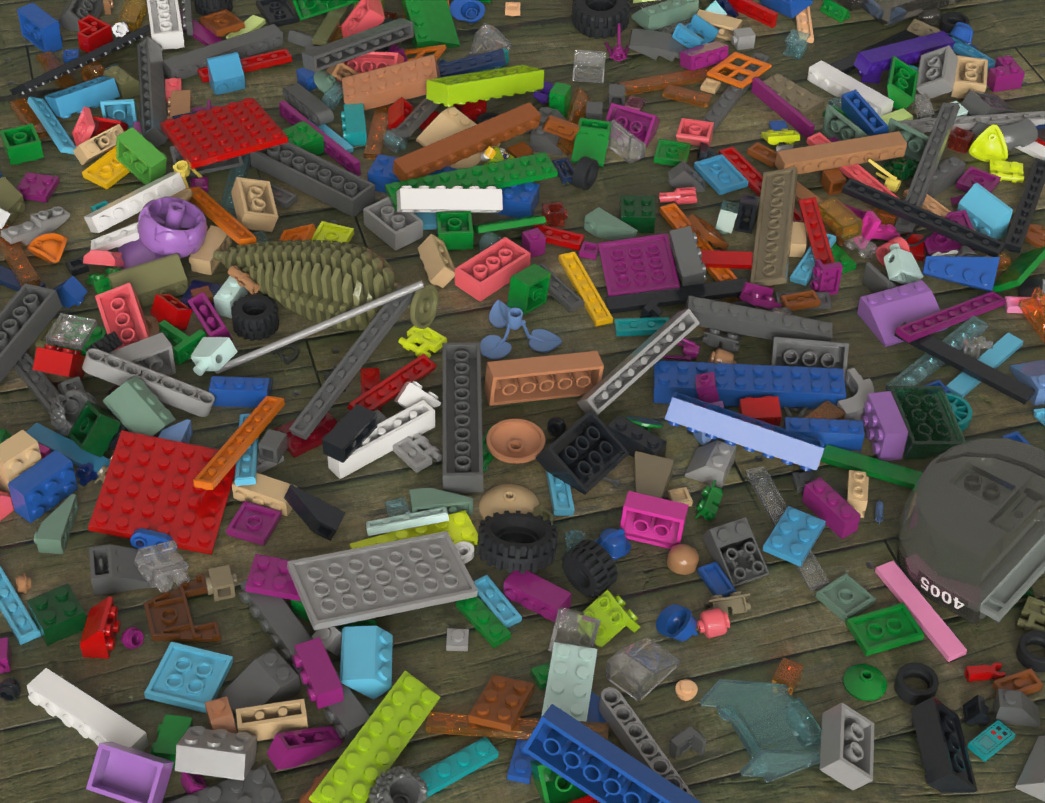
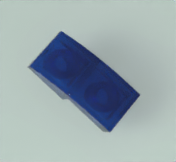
M716 0L727 15H731L733 18L739 16L735 7L728 0Z

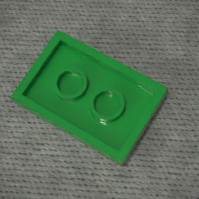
M904 603L846 620L847 628L865 656L914 643L924 638L923 631Z

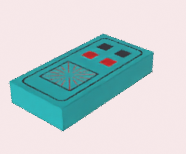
M997 720L970 741L967 748L986 762L1011 742L1016 734Z

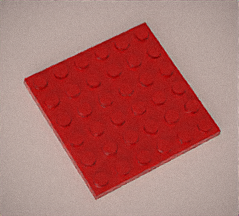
M245 98L243 101L230 102L228 105L215 106L210 110H200L195 114H185L180 118L167 119L165 122L160 123L162 131L191 169L288 143L287 135L254 98Z
M121 430L88 525V531L131 539L136 529L143 528L168 534L173 539V548L212 555L234 481L236 463L213 490L194 487L193 480L219 451L218 449Z

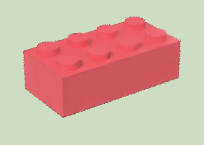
M504 237L455 268V285L481 302L510 283L511 276L529 267L531 253Z

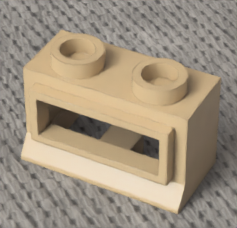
M849 470L845 488L848 489L847 502L861 514L860 518H864L868 502L869 477H866V472Z

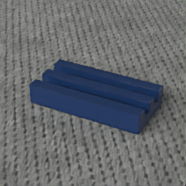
M569 159L552 160L562 184H566V181L572 183L574 168Z

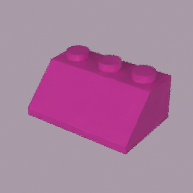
M628 491L623 506L620 529H624L626 539L671 549L676 544L681 543L689 505Z

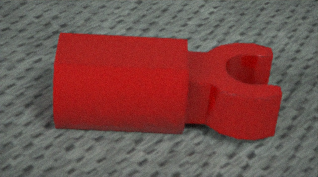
M999 662L993 663L991 666H967L964 670L967 682L987 681L990 679L998 680L1004 678L1006 673L997 672L1002 668V663Z

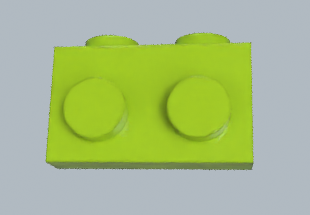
M608 590L577 617L578 622L599 647H603L625 626L634 633L640 628L636 622L638 617L631 609L627 611L624 607L626 602L619 594L614 596Z

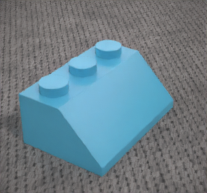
M975 183L960 200L957 211L966 210L973 229L996 240L1006 237L1013 209L980 184Z
M378 626L344 627L342 629L340 682L373 700L391 689L393 635Z

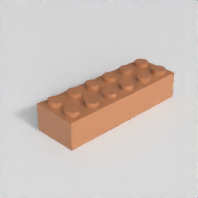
M435 55L342 78L344 103H363L365 111L395 103L401 97L407 100L427 95V79L440 78L439 66Z
M598 351L487 362L484 392L489 406L584 396L602 380L604 365Z

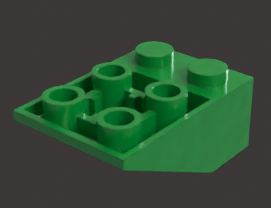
M580 118L578 123L579 131L575 137L571 162L577 163L580 158L586 156L597 160L599 166L604 167L611 140L612 122Z

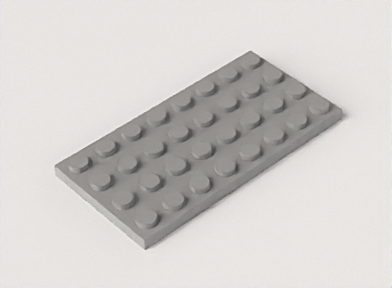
M447 531L287 562V569L314 630L477 597L478 590Z

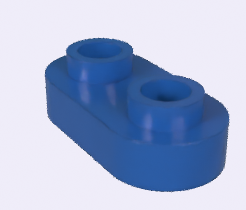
M143 528L136 529L130 539L131 545L135 549L155 552L159 555H167L173 547V539L168 534Z

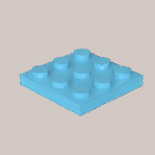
M171 642L144 692L145 698L206 713L204 702L216 699L233 664V656Z

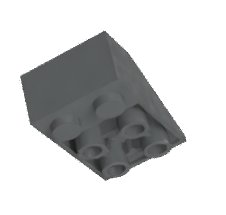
M746 517L709 529L702 535L710 556L714 562L718 563L734 587L770 575Z
M112 544L89 547L91 581L95 596L159 586L155 552Z

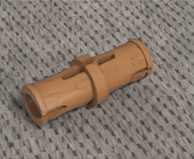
M236 265L229 268L228 275L234 278L239 286L245 287L251 294H256L260 290V285L254 282L248 273L242 272Z

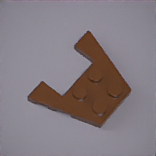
M203 573L197 575L196 579L189 583L185 581L180 584V588L170 593L166 591L143 603L152 641H221L217 622L194 626L186 598L208 593Z

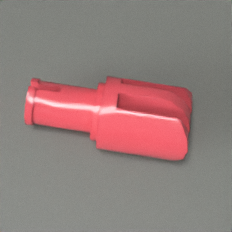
M685 187L676 188L674 192H659V202H675L677 205L697 203L696 188Z

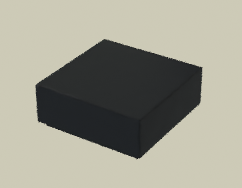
M83 257L65 262L72 276L89 272V266L83 263Z

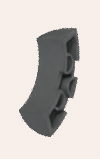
M1024 118L1020 122L1011 125L998 126L1003 134L1008 151L1012 150L1013 147H1025L1038 139L1037 128L1028 118ZM979 121L972 130L968 145L971 146L979 135L991 125Z

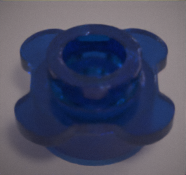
M93 464L81 465L76 470L75 475L80 479V485L86 486L88 482L97 479L98 475L93 470Z

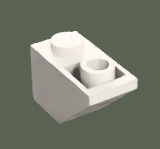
M415 381L412 383L406 382L394 402L405 409L422 400L432 408L441 405V402L437 400L439 398L437 395L430 391L428 393L421 390L423 386Z

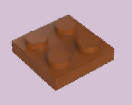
M693 213L688 217L692 223L691 227L701 233L699 236L705 242L709 241L715 248L720 247L723 250L729 246L713 225Z

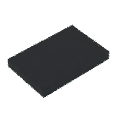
M288 0L256 1V6L268 25L275 24L277 27L299 22V17Z

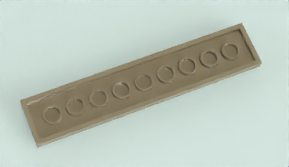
M796 167L763 173L750 283L761 286L787 283L798 175Z

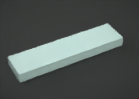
M447 507L367 521V535L372 536L449 521Z

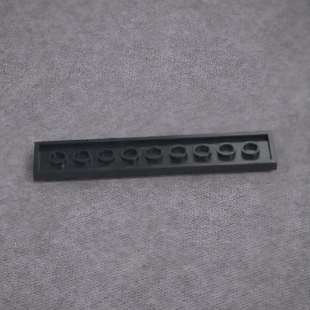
M149 25L139 28L10 89L12 95L19 93L22 96L147 36L146 32L151 31Z

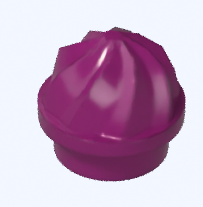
M130 627L122 633L120 640L126 648L135 649L142 645L144 635L138 628Z

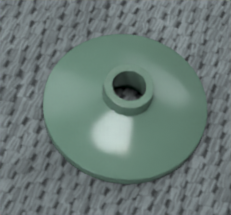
M324 70L314 73V82L322 93L330 97H336L340 94L339 82L333 75Z

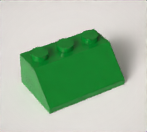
M895 56L891 60L887 90L889 99L894 101L893 108L899 110L902 108L906 109L914 101L919 72Z
M530 761L534 782L542 803H569L588 796L587 793L539 761Z

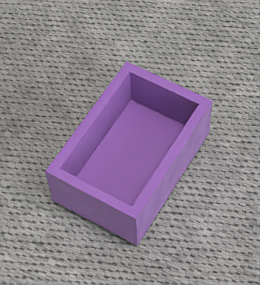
M891 391L868 393L867 401L864 402V415L861 416V421H863L867 431V439L872 443L873 453L882 461L902 460L908 430Z
M114 742L99 743L86 789L126 803H162L174 762Z

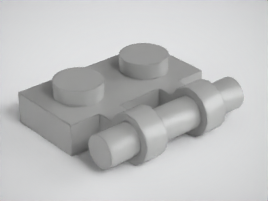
M419 433L413 436L414 441L406 437L393 445V451L416 473L432 465V459L438 462L443 459L440 450L436 446H432L429 440Z

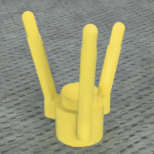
M868 159L869 163L886 175L884 176L878 172L875 173L885 180L884 186L896 193L902 181L871 159Z
M181 160L173 165L174 172L180 173L186 188H189L186 177L189 176L190 170L198 177H203L195 168L191 169L186 161Z

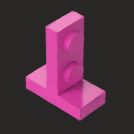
M867 211L852 240L860 249H866L872 238L892 240L901 235L893 225L880 224L882 221L873 211Z

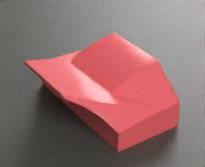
M91 250L83 259L85 264L124 267L121 252Z

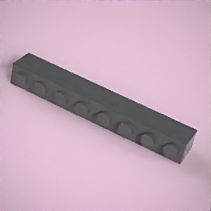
M399 18L302 52L303 67L317 72L414 37L413 22Z
M275 24L165 59L163 60L164 74L169 79L181 78L182 80L197 75V69L208 67L207 58L238 52L239 58L243 59L284 46L283 32Z
M694 296L688 297L684 310L688 308L700 322L697 325L700 327L772 340L773 337L830 342L832 339L833 323Z

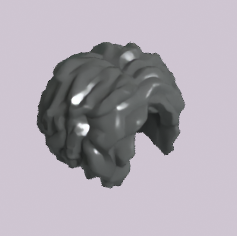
M82 389L67 391L65 395L59 394L50 405V424L56 430H60L61 435L68 436L87 401L98 406L100 405L95 397Z
M403 766L392 767V769L386 770L385 773L381 772L380 776L376 777V783L370 787L368 796L370 803H423L427 799V784L412 769H404Z

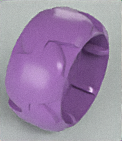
M162 197L156 200L153 199L144 205L139 214L137 230L140 241L150 251L163 256L178 253L179 258H184L191 253L195 254L204 244L207 222L204 213L195 204L177 197Z

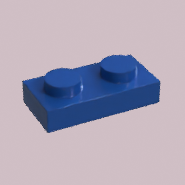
M518 737L508 769L507 780L530 784L532 777L530 761L536 759L523 751L528 739Z

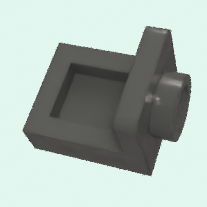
M690 726L683 732L676 733L671 738L669 754L676 759L690 748H693L699 755L705 753L706 740L700 732H697Z

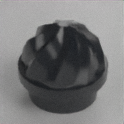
M553 417L548 421L547 430L552 436H560L566 431L564 419Z
M8 678L0 683V698L3 700L14 701L16 697L20 696V682L16 679Z

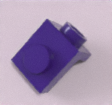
M544 81V89L534 91L533 97L537 98L538 102L547 104L549 102V93L555 84Z

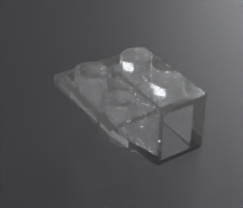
M575 50L572 81L604 83L606 52Z

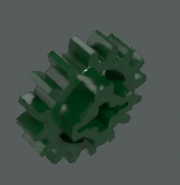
M898 157L895 161L889 160V162H886L884 169L897 177V179L907 180L909 177H914L919 162L910 158Z

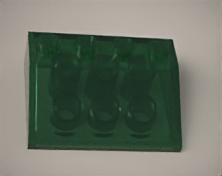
M889 386L887 391H891L908 430L903 452L905 459H925L967 445L942 386Z

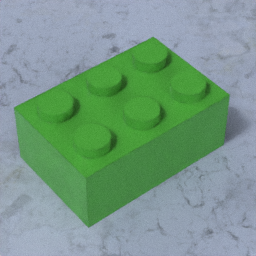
M132 127L117 136L116 159L142 183L147 185L166 174L167 158L165 154L157 150L140 132H137Z

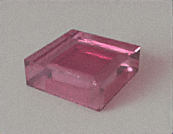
M630 96L625 103V107L641 111L645 105V99Z

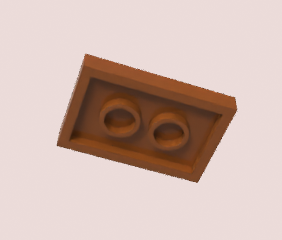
M227 9L198 17L200 24L217 37L226 36L230 32H239L240 29L245 28L244 22Z
M492 675L468 715L469 723L511 732L533 695L535 684Z

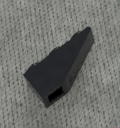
M290 484L284 499L312 532L331 541L345 512Z

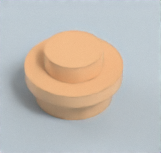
M687 679L680 680L675 688L677 696L684 701L692 700L698 691L697 685Z

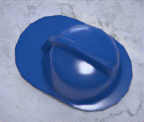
M454 0L450 5V12L455 19L475 24L484 16L485 7L483 3L477 0Z
M957 22L948 35L955 36L978 49L977 46L972 44L973 29L971 26Z
M623 528L605 529L601 532L599 538L594 540L609 553L614 561L625 556L631 550V544L626 539Z
M676 604L668 606L660 613L656 621L657 631L666 637L678 641H686L692 635H698L696 632V619L693 617L691 610Z

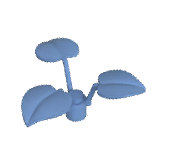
M498 299L491 308L489 321L496 328L507 327L504 338L501 339L497 335L486 336L480 343V351L482 356L489 359H502L506 357L512 348L511 344L505 342L510 329L517 330L521 326H523L527 338L530 339V348L536 352H550L558 347L562 340L557 335L544 329H535L530 335L526 327V321L522 320V310L519 308H509Z

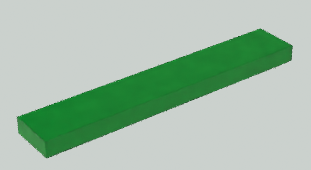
M828 444L821 457V462L846 470L866 472L867 476L924 493L935 486H939L942 479Z

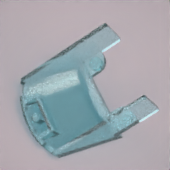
M719 679L699 701L701 706L716 707L719 716L723 720L731 722L747 749L751 759L740 771L742 776L763 777L765 782L768 783L820 763L822 730L801 699L798 697L795 700L787 692L789 687L786 684Z

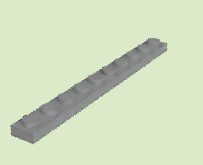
M1045 111L956 117L951 131H971L979 121L989 125L1004 126L1020 122L1024 118H1028L1035 126L1045 124ZM937 118L901 120L899 122L924 134L932 132Z

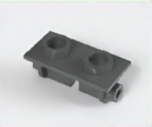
M707 328L703 332L707 334L704 335L702 341L705 342V345L718 348L720 342H722L721 349L732 353L739 351L740 345L737 343L743 340L736 333L720 332L721 330Z

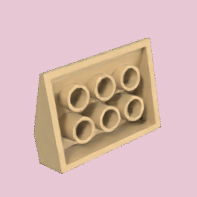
M451 106L442 111L416 138V141L425 147L477 124L454 106ZM499 143L498 145H496V146H492L491 148H492V149H493L494 147H498V148H499L500 143ZM478 152L448 167L464 169L476 165H484L485 161H482L480 158L483 152Z

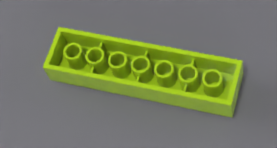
M517 65L427 79L426 99L432 100L435 104L443 103L444 106L451 107L454 104H466L467 101L478 102L479 99L490 100L491 97L502 98L503 95L526 94V91L534 92L538 89H544V70L526 65Z

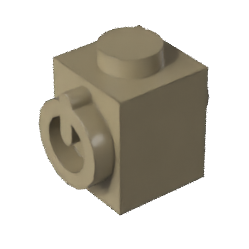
M224 565L208 569L209 576L205 577L208 595H213L214 601L236 597L234 585H238L236 573H231L230 566Z

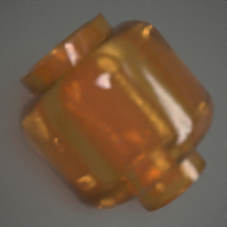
M91 62L82 68L81 75L86 82L104 76L103 71L105 69L100 63Z

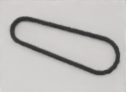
M917 225L913 232H910L904 240L906 241L920 226ZM933 231L916 244H908V246L914 247L919 245L924 240H926L927 237H930L933 234Z

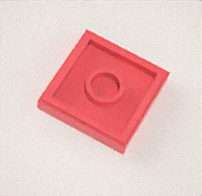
M83 107L72 131L76 147L89 140L95 128L91 110L88 107Z

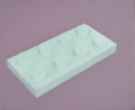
M554 642L541 717L550 705L554 704L586 726L597 649Z

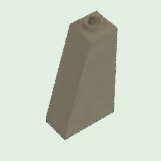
M635 451L633 465L634 492L664 499L673 474L674 460Z

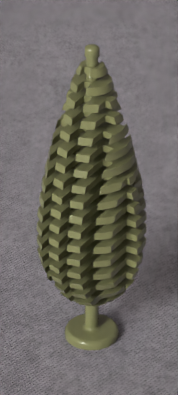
M302 239L295 241L278 240L275 242L237 245V249L235 247H230L226 251L217 249L213 253L214 259L222 260V264L227 269L236 265L242 272L248 273L250 278L260 285L259 291L264 296L271 297L277 304L279 302L284 308L315 323H321L390 294L398 286H401L400 278L396 271H393L391 265L384 258L366 247L347 242L332 241L331 243V241L323 240L321 243V240H313L312 242L309 239L304 241ZM425 284L424 288L417 290L407 307L410 309L411 322L416 328L425 329L429 327L437 313L439 296L437 289L433 285ZM384 304L333 325L330 328L348 331V329L356 331L358 328L359 331L365 330Z

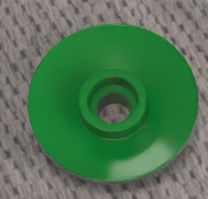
M857 664L845 671L843 685L846 691L854 698L863 701H873L885 694L887 680L879 669L867 664Z

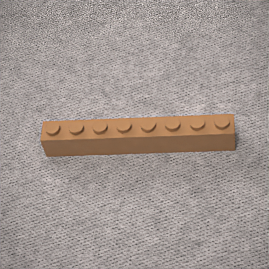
M897 131L777 151L775 165L778 170L796 167L798 174L868 163V159L880 161L904 157L907 142L901 133Z

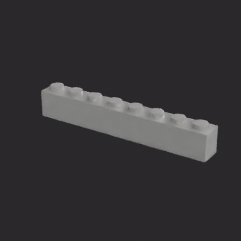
M689 308L679 311L578 400L577 404L585 414L592 409L598 415L699 325L700 322Z

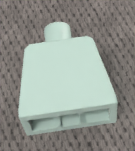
M897 243L892 244L889 247L890 253L884 256L889 280L905 285L923 278L913 254L902 250Z
M203 337L191 355V359L196 365L193 371L199 376H202L205 371H219L238 352L229 337Z

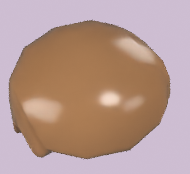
M676 544L670 549L666 564L671 571L677 574H691L696 570L699 555L696 549L689 544Z

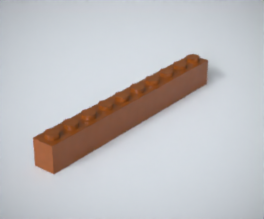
M530 102L395 159L392 172L400 181L427 176L462 159L469 158L478 152H483L489 146H496L531 129H536L539 126L541 114Z

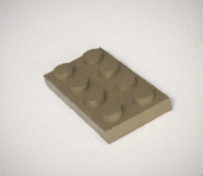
M777 73L763 81L804 117L824 106L823 99L783 77L781 74Z

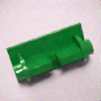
M824 0L820 8V12L840 23H843L845 19H849L851 16L848 9L832 0Z
M716 480L710 486L706 485L701 492L703 497L695 508L698 510L695 519L700 515L707 521L715 518L718 510L717 506L720 504L723 496L722 489L715 487Z

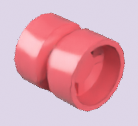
M895 237L876 249V257L883 266H885L884 256L890 253L889 247L892 244L897 243L902 250L910 252L908 243L902 237Z

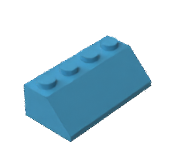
M101 76L45 95L44 97L54 114L65 119L71 117L72 113H81L83 107H100V101L115 100V98L120 97L114 78Z

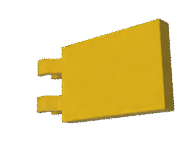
M115 146L85 169L82 175L83 178L108 190L130 171L116 159Z

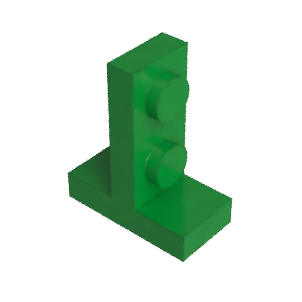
M165 320L158 323L159 333L162 332L171 345L174 346L172 348L174 362L179 365L191 358L201 339L206 337V332L201 329L188 336Z

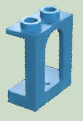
M694 14L689 24L685 26L681 23L677 24L672 38L690 49L714 42L719 30L697 14Z

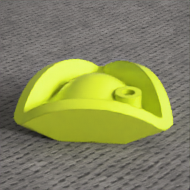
M995 124L988 127L969 148V154L984 162H989L990 159L1005 161L1008 158V150L1000 128Z

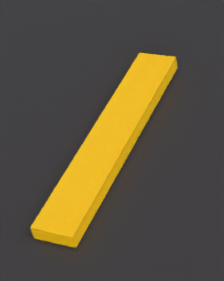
M576 252L560 254L558 260L578 296L584 300V306L595 326L613 323L612 315Z

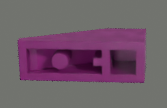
M332 726L276 733L266 754L277 770L293 768L340 746L343 741Z

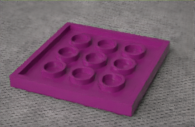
M667 233L598 243L608 297L680 288Z

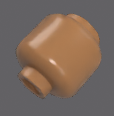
M718 348L711 352L707 363L736 364L737 362L734 361L733 353Z

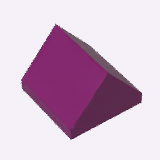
M181 773V784L187 795L208 787L202 775Z

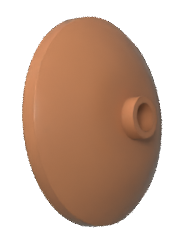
M507 419L498 422L490 428L486 437V445L489 452L497 459L507 463L521 464L534 460L543 452L545 448V435L540 427L530 421Z

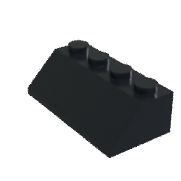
M934 697L912 707L913 718L911 721L916 729V742L921 750L920 759L925 767V780L927 784L940 793H974L978 791L958 714Z

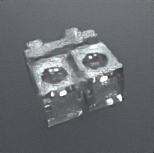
M174 540L160 543L157 547L152 545L138 550L134 560V565L148 581L149 587H157L161 593L169 591L173 585L172 582H175L180 587V584L185 581L188 583L190 580L186 572L189 565L178 554L176 550L178 546Z

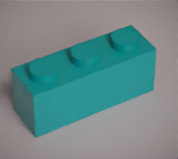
M363 103L344 104V111H341L343 139L347 140L352 146L367 145Z

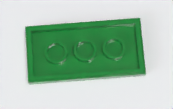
M534 215L473 225V232L484 233L546 223V217Z
M1045 246L1021 253L996 280L992 291L997 293L1020 286L1045 259Z

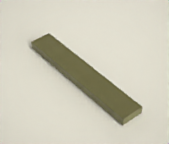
M351 4L328 12L312 38L313 45L322 46L330 42L350 9Z

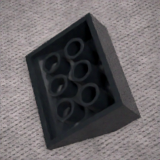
M591 409L541 452L536 459L552 476L562 480L585 495L630 453Z

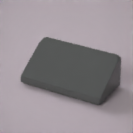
M289 30L288 42L303 47L318 46L312 44L314 35L299 30Z

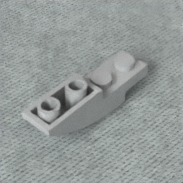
M60 206L39 211L31 215L30 221L1 230V237L10 244L21 241L23 244L28 245L37 236L52 233L70 217V213Z

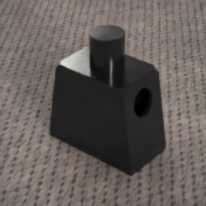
M743 194L739 202L735 231L752 234L758 215L759 196ZM749 218V221L745 222L743 219Z

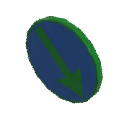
M637 416L625 417L649 432L651 427L662 428L664 425L653 419Z

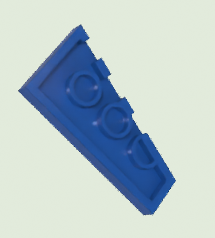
M926 256L922 275L991 292L1000 257Z

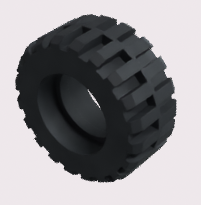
M573 0L572 22L574 27L581 34H586L587 37L591 38L592 36L596 39L614 37L617 34L618 23L621 24V32L629 24L630 2L629 0Z

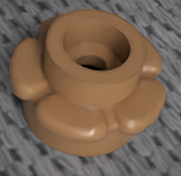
M23 573V575L16 576L17 593L23 592L26 594L27 590H31V578Z

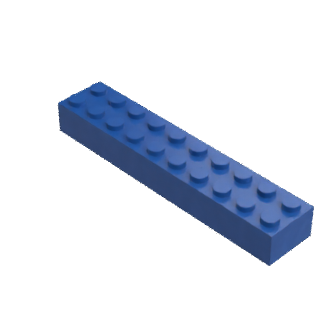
M377 155L367 173L368 181L375 184V191L386 193L385 184L400 182L392 172L393 163L397 157ZM444 167L443 169L432 172L429 175L454 171L458 169ZM529 182L501 188L503 210L494 214L515 218L533 216L539 202L540 184Z
M659 360L653 367V403L670 404L674 391L699 400L696 390V375L710 372L715 373L719 401H723L724 406L739 407L740 399L746 397L778 396L781 409H784V406L796 408L808 407V410L836 411L838 401L846 399L843 369Z

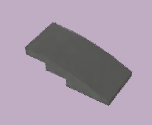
M648 29L631 30L628 48L656 60L658 56L673 61L675 57L680 59V51L688 49L672 38L673 34Z

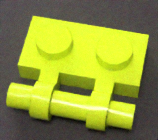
M782 129L781 131L767 130V132H761V138H764L770 145H778L779 142L793 144L795 141H800V134L797 131Z
M990 159L989 173L1001 177L1000 182L1005 180L1011 181V183H1023V163Z
M413 326L407 331L408 338L401 337L398 341L399 344L403 345L404 349L415 352L416 356L419 357L425 354L430 358L431 353L427 351L430 350L436 353L443 347V343H447V338L429 327L419 329Z

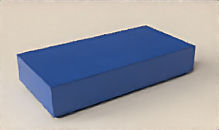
M717 562L698 567L697 573L713 596L722 595L723 598L730 597L731 593L736 592V589Z

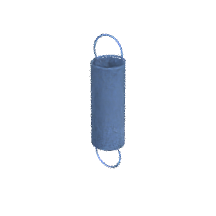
M880 498L876 502L875 520L879 522V525L883 521L884 504L880 502Z

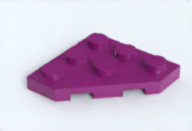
M966 210L949 212L945 216L946 219L974 230ZM935 232L924 241L927 256H931L936 252L948 253L952 250L959 251L962 246H966Z

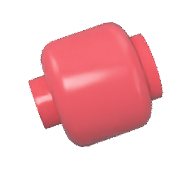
M720 608L703 611L700 614L697 627L700 633H704L707 638L711 639L725 635L727 628H730V621L726 611L723 612Z

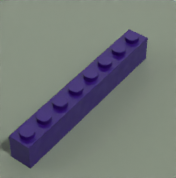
M944 31L859 52L854 66L865 76L890 70L893 56L909 65L920 62L921 55L948 45L953 50L956 41Z

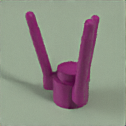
M618 23L617 46L611 50L608 43L605 42L610 58H613L615 61L626 59L629 45L626 46L625 51L621 46L620 23Z
M683 338L681 341L684 343L679 342L676 345L684 347L682 354H686L685 356L664 355L662 358L690 362L692 358L697 359L700 345Z

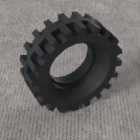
M508 510L504 511V514L493 513V517L486 516L485 521L481 520L477 555H480L481 561L487 560L486 565H495L497 570L507 569L509 573H513V570L520 571V574H525L527 570H530L532 573L537 572V568L544 570L547 565L551 566L556 558L557 527L551 525L549 519L544 521L541 515L537 517L532 516L531 512L523 514L521 511L516 510V513H510Z

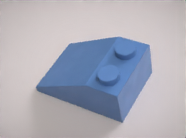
M1045 360L1010 365L1009 369L1017 381L1035 389L1034 395L1030 398L1033 406L1045 404Z

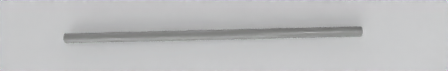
M422 280L244 354L228 361L219 371L215 372L219 374L424 288Z

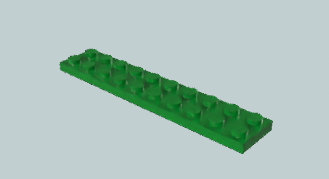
M543 152L385 184V191L395 210H397L396 192L402 186H412L414 189H419V186H429V189H436V186H446V189H452L454 186H462L463 189H469L471 186H479L480 189L495 186L496 189L554 178L558 176V171L547 153Z

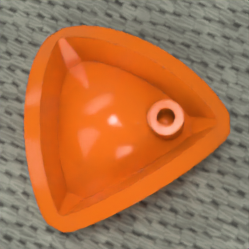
M45 233L33 239L27 246V250L49 263H57L61 259L68 237L58 233Z

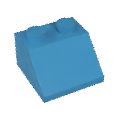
M238 52L207 58L209 84L215 95L246 89L245 76Z

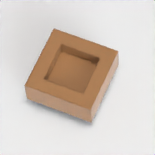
M103 0L105 15H111V9L114 8L113 0Z

